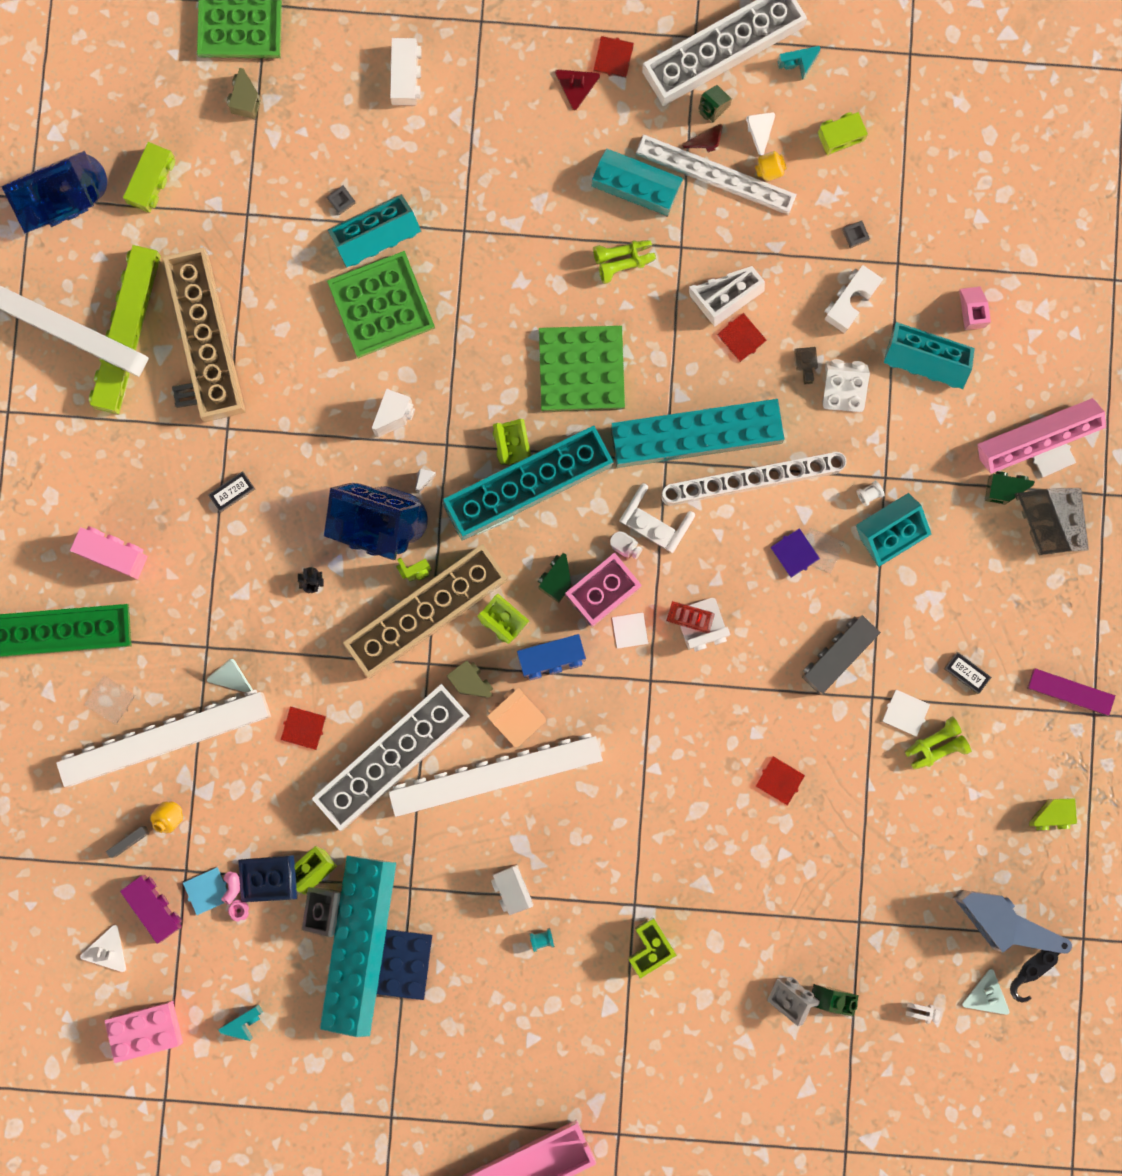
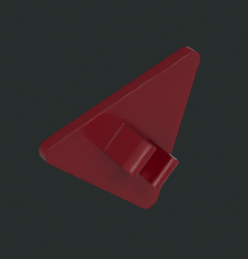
M559 69L555 71L558 81L574 111L579 108L600 78V74L596 72Z
M718 124L683 143V148H706L707 152L715 151V148L719 146L723 128L722 124Z

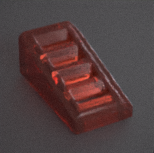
M672 601L666 621L708 634L715 614ZM682 608L679 615V619L676 620L675 616L677 613V609ZM686 610H688L689 615L687 621L683 622ZM698 613L695 625H693L694 614ZM703 615H705L706 619L704 626L700 627Z

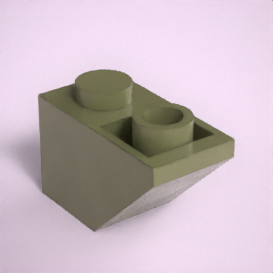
M239 68L238 74H235L233 77L232 85L234 88L233 92L228 95L227 105L232 114L256 119L261 99L245 70Z
M465 661L446 675L460 694L486 698L493 696L490 692L493 690L487 679L481 680L478 676L481 671L474 662L470 664L468 661Z

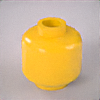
M776 151L759 156L758 165H755L758 177L762 176L767 182L782 177L784 170H787L783 155L778 154Z
M172 801L162 802L150 816L153 829L159 833H172L183 820L181 807Z

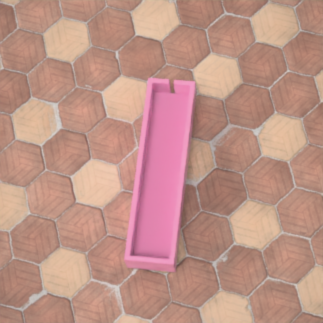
M575 1120L462 1176H573L596 1165V1159L588 1142L585 1140L578 1121Z

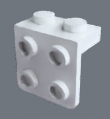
M838 359L826 361L823 408L862 412L865 408L870 376L868 365L860 361H853L852 363H844V361Z
M709 598L679 608L676 611L688 650L694 649L697 652L707 648L706 644L714 642L715 645L726 642V637L730 636L728 627L725 628L715 598Z

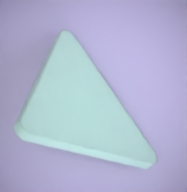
M229 659L207 678L209 683L247 693L253 690L234 659Z
M992 969L987 971L962 1003L963 1007L1005 1015H1008L1010 1012L995 972Z

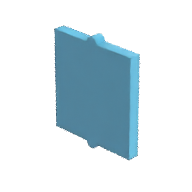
M218 867L183 883L189 896L188 901H191L196 915L224 903L221 898L228 889L226 887L227 883L223 880Z

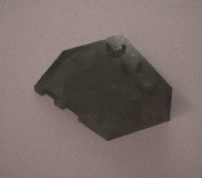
M1081 488L1042 489L1014 494L1016 500H1020L1023 511H1021L1024 519L1027 518L1031 528L1030 535L1039 556L1075 554L1089 550Z

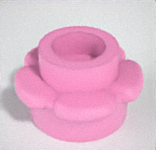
M235 900L228 907V914L234 921L245 920L249 915V906L246 902L241 903V900Z

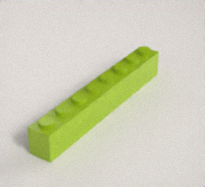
M132 245V249L128 251L126 256L127 268L123 270L121 275V290H118L116 293V309L112 311L110 316L111 328L107 330L105 336L136 351L161 255L157 250ZM99 359L101 365L94 376L96 384L94 390H91L89 395L90 405L94 409L119 415L130 373Z

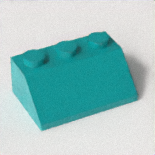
M909 493L855 525L861 541L878 567L932 535L922 505Z

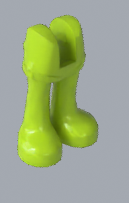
M651 240L632 241L630 244L614 248H605L601 245L594 246L593 255L596 263L599 265L602 283L607 284L611 282L613 275L619 271L635 267L644 268L645 265L656 260L655 253L638 256L637 253L651 248ZM631 254V258L604 263L610 259Z
M953 716L946 720L945 727L923 740H916L915 744L905 751L907 757L923 751L925 757L911 764L913 769L925 766L930 767L935 761L954 752H960L964 755L972 752L968 741L963 735L956 737L933 751L930 750V747L943 740L962 733L957 720Z

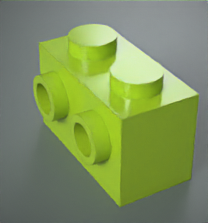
M852 112L846 113L836 121H825L821 124L817 133L826 155L864 142L868 136L859 112L854 114Z
M315 846L295 864L297 892L306 895L308 887H315L337 867L325 850Z

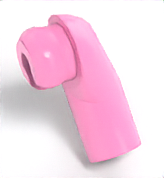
M231 871L224 875V880L228 883V890L221 898L227 905H230L240 892L239 876Z

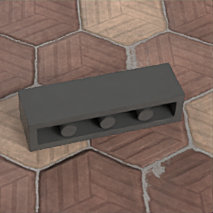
M863 615L858 618L854 616L846 624L848 629L844 633L840 631L832 639L834 644L829 649L825 647L817 655L820 659L815 664L809 663L803 670L805 674L802 678L819 695L824 694L881 633Z

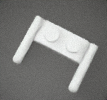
M642 483L619 522L673 553L693 521L695 513L689 511L676 531L640 508H637L648 490V485Z

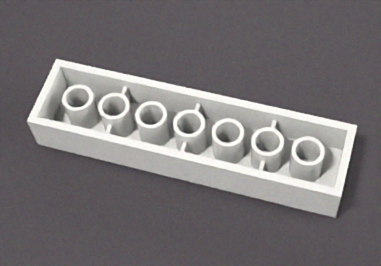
M755 0L643 63L642 72L662 106H665L804 28L807 17L797 0Z
M441 684L316 794L312 800L339 831H343L466 722L470 715Z

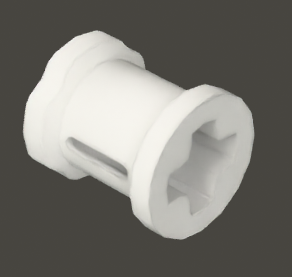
M876 480L868 487L857 490V495L864 506H868L869 502L878 497L882 498L885 496L881 485Z

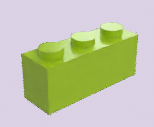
M150 142L147 143L123 196L127 204L148 213L151 212L152 208L156 207L159 200L158 194L167 183L166 176L175 165V157L170 150Z

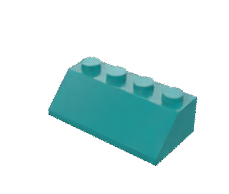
M607 148L598 163L592 178L591 187L668 217L683 178Z
M402 194L328 229L346 267L355 266L362 260L376 256L380 251L392 248L399 242L411 239L416 234L422 232L412 209Z
M896 322L885 352L884 363L893 368L906 370L914 375L918 374L927 377L932 381L945 383L952 388L964 389L973 368L975 348Z

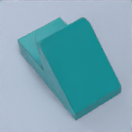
M820 46L779 54L777 60L779 69L785 68L790 70L799 65L803 80L818 58L821 50Z
M257 1005L218 1030L220 1034L251 1041L253 1037L245 1023L250 1026L260 1020L258 1015L263 1013V1011Z

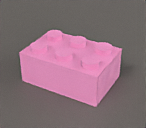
M88 526L87 530L80 527L70 549L71 552L135 579L139 578L148 557L143 554V549L129 542L125 546L123 545L124 541L109 534L107 537H104V533Z
M613 553L569 589L565 596L587 623L594 627L639 590L642 585L620 558Z
M173 1001L104 1020L114 1063L178 1047L183 1043Z

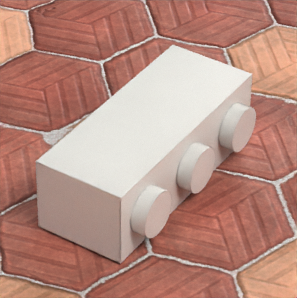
M392 38L390 94L392 105L417 106V98H421V87L417 86V78L421 79V66H417L418 59H421L422 50L421 46L417 44V38Z

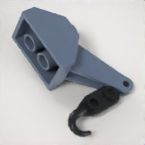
M962 890L953 898L994 950L1003 953L1013 944L1041 949L1023 964L1019 974L1010 985V994L1018 1002H1028L1032 999L1031 996L1021 997L1018 995L1017 989L1020 985L1039 979L1057 964L1059 954L1069 953L1072 949V943L1069 939L1017 915L1013 910L1015 906L1008 897L1004 898L1002 895Z

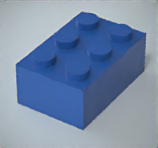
M579 634L517 651L524 678H529V681L541 678V674L549 672L550 675L560 673L563 667L569 666L570 669L581 667L583 665L582 662L586 661Z

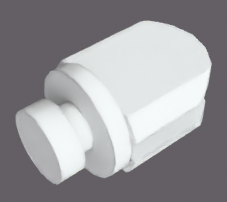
M617 532L611 538L610 544L613 550L624 557L629 558L632 555L634 559H637L642 552V548L637 547L638 542L624 532Z
M908 1002L907 1007L926 1011V1015L906 1011V1016L923 1019L926 1024H930L931 1020L938 1023L940 1010H934L933 1005L929 1004L926 1007Z

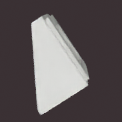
M424 469L419 470L415 487L417 493H420L436 476V472Z

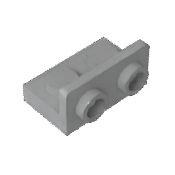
M792 977L777 979L767 1000L797 1026L803 1025L811 1007L818 1006L820 1003L811 991L804 989Z

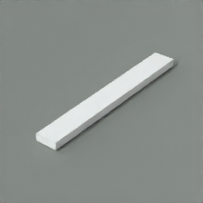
M644 134L635 154L789 215L797 195Z

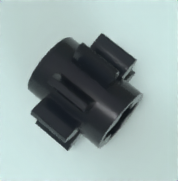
M314 567L304 568L303 574H298L299 589L303 588L307 593L318 592V588L324 586L322 571L318 572Z

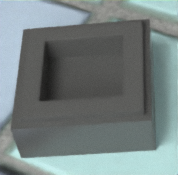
M344 185L327 196V200L339 215L356 204Z
M862 220L842 229L850 248L870 240Z

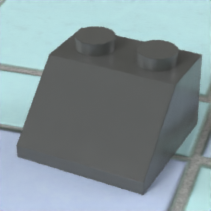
M308 887L302 924L303 931L327 937L334 936L341 891Z

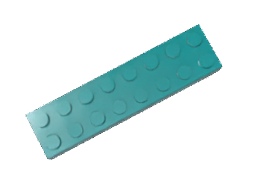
M778 399L611 423L617 468L779 445L785 440Z
M593 425L444 498L442 504L461 541L611 468L614 462L597 429Z
M361 856L346 857L321 1017V1030L352 1037L370 1036L396 862Z

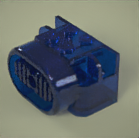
M82 151L24 175L1 187L25 234L48 224L50 227H54L62 223V221L71 220L89 211L88 208L94 206L104 195L107 188V175L97 159Z
M347 483L330 488L324 537L347 544L351 549L365 550L368 555H379L396 560L397 554L404 553L409 543L419 540L426 531L428 525L427 511L423 503L412 494L387 486L373 488L360 483Z

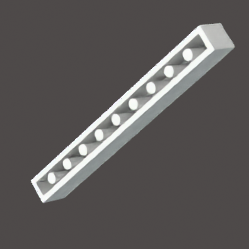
M252 690L245 693L244 698L237 700L236 697L224 700V705L218 707L216 704L204 707L205 711L198 714L196 711L186 713L184 718L176 721V718L164 721L163 726L156 728L155 725L143 728V733L137 735L135 732L123 735V740L115 742V739L102 743L103 747L97 749L94 746L85 748L80 755L75 756L74 753L62 756V761L56 762L63 786L71 787L271 717L264 693H257V690Z
M591 733L578 736L579 741L572 743L570 739L559 741V746L550 748L549 744L537 747L538 752L530 754L529 750L517 753L516 758L509 759V756L497 758V763L489 765L488 761L475 764L476 768L472 770L463 767L456 769V774L447 776L446 772L434 775L435 780L426 781V778L413 781L414 785L406 787L405 783L393 786L394 791H390L389 795L395 817L601 762L603 760L596 736L591 737Z

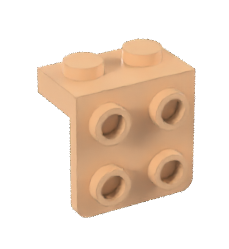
M512 688L503 696L506 700L500 705L495 703L488 710L490 714L487 717L514 747H519L545 723L546 718L519 688L516 690Z

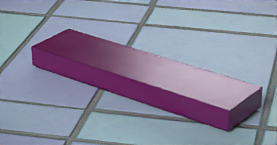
M1036 668L1032 671L1027 689L1106 716H1110L1116 696Z

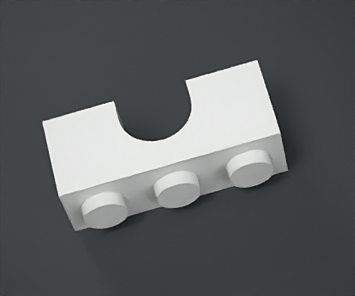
M864 265L859 270L854 269L848 278L851 280L847 287L843 285L837 293L839 297L837 302H831L825 310L827 316L824 320L844 334L860 313L852 307L850 298L859 295L869 300L883 280V278Z

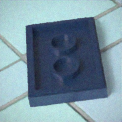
M294 855L238 859L241 903L297 899Z

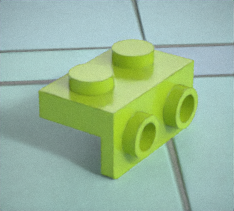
M517 419L503 424H493V438L497 444L496 455L501 465L512 466L531 456L524 419Z
M401 557L397 559L399 565L396 567L403 579L407 578L409 582L415 579L421 581L429 576L428 572L432 571L426 558L408 568Z
M496 594L484 610L477 615L483 626L490 628L496 633L499 640L507 644L511 643L529 622L524 615L499 594Z

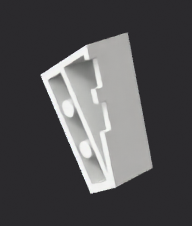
M753 266L729 273L727 276L716 280H708L704 284L689 286L690 297L714 327L765 291V281Z

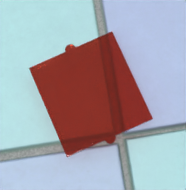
M601 36L593 71L608 74L609 77L614 75L626 78L634 43L620 40L618 37L614 39Z
M744 313L733 322L729 321L728 326L717 334L739 362H742L751 353L755 354L756 349L767 341Z
M290 706L287 719L283 722L285 726L281 740L317 750L320 737L324 734L322 730L326 716Z
M773 756L766 769L762 770L763 774L756 787L788 806L794 794L799 791L798 787L805 775Z

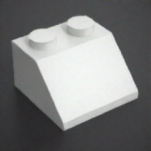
M386 389L372 426L375 436L381 437L406 425L408 420H412L415 408H413L414 405L410 397Z
M518 865L493 874L494 879L491 880L495 892L500 891L502 899L499 902L503 912L508 911L509 915L533 907L532 899Z

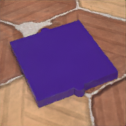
M800 528L788 536H783L781 541L771 547L791 578L803 570L806 571L810 565L820 560Z

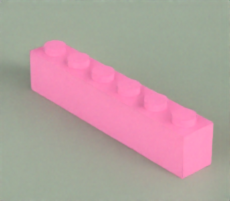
M1093 398L977 444L979 459L990 474L1106 428L1105 411Z

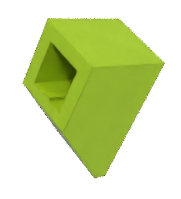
M1075 798L1048 799L1029 821V826H1036V830H1049V826L1057 825V829H1071L1070 825L1077 824Z

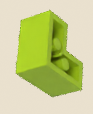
M653 917L635 927L646 947L628 957V960L641 979L677 955Z

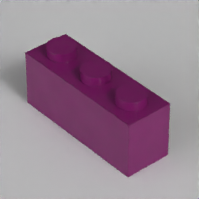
M142 875L120 892L152 938L159 944L182 928L180 924L182 921L175 911L171 912L167 906L169 902L163 894L159 895L156 891L157 885L150 876Z

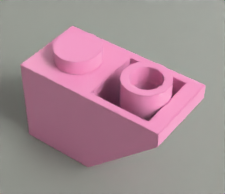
M981 287L959 289L964 329L986 328L991 320L988 301Z

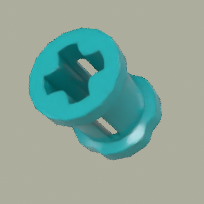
M550 928L538 934L529 933L534 952H537L539 948L547 946L555 947Z

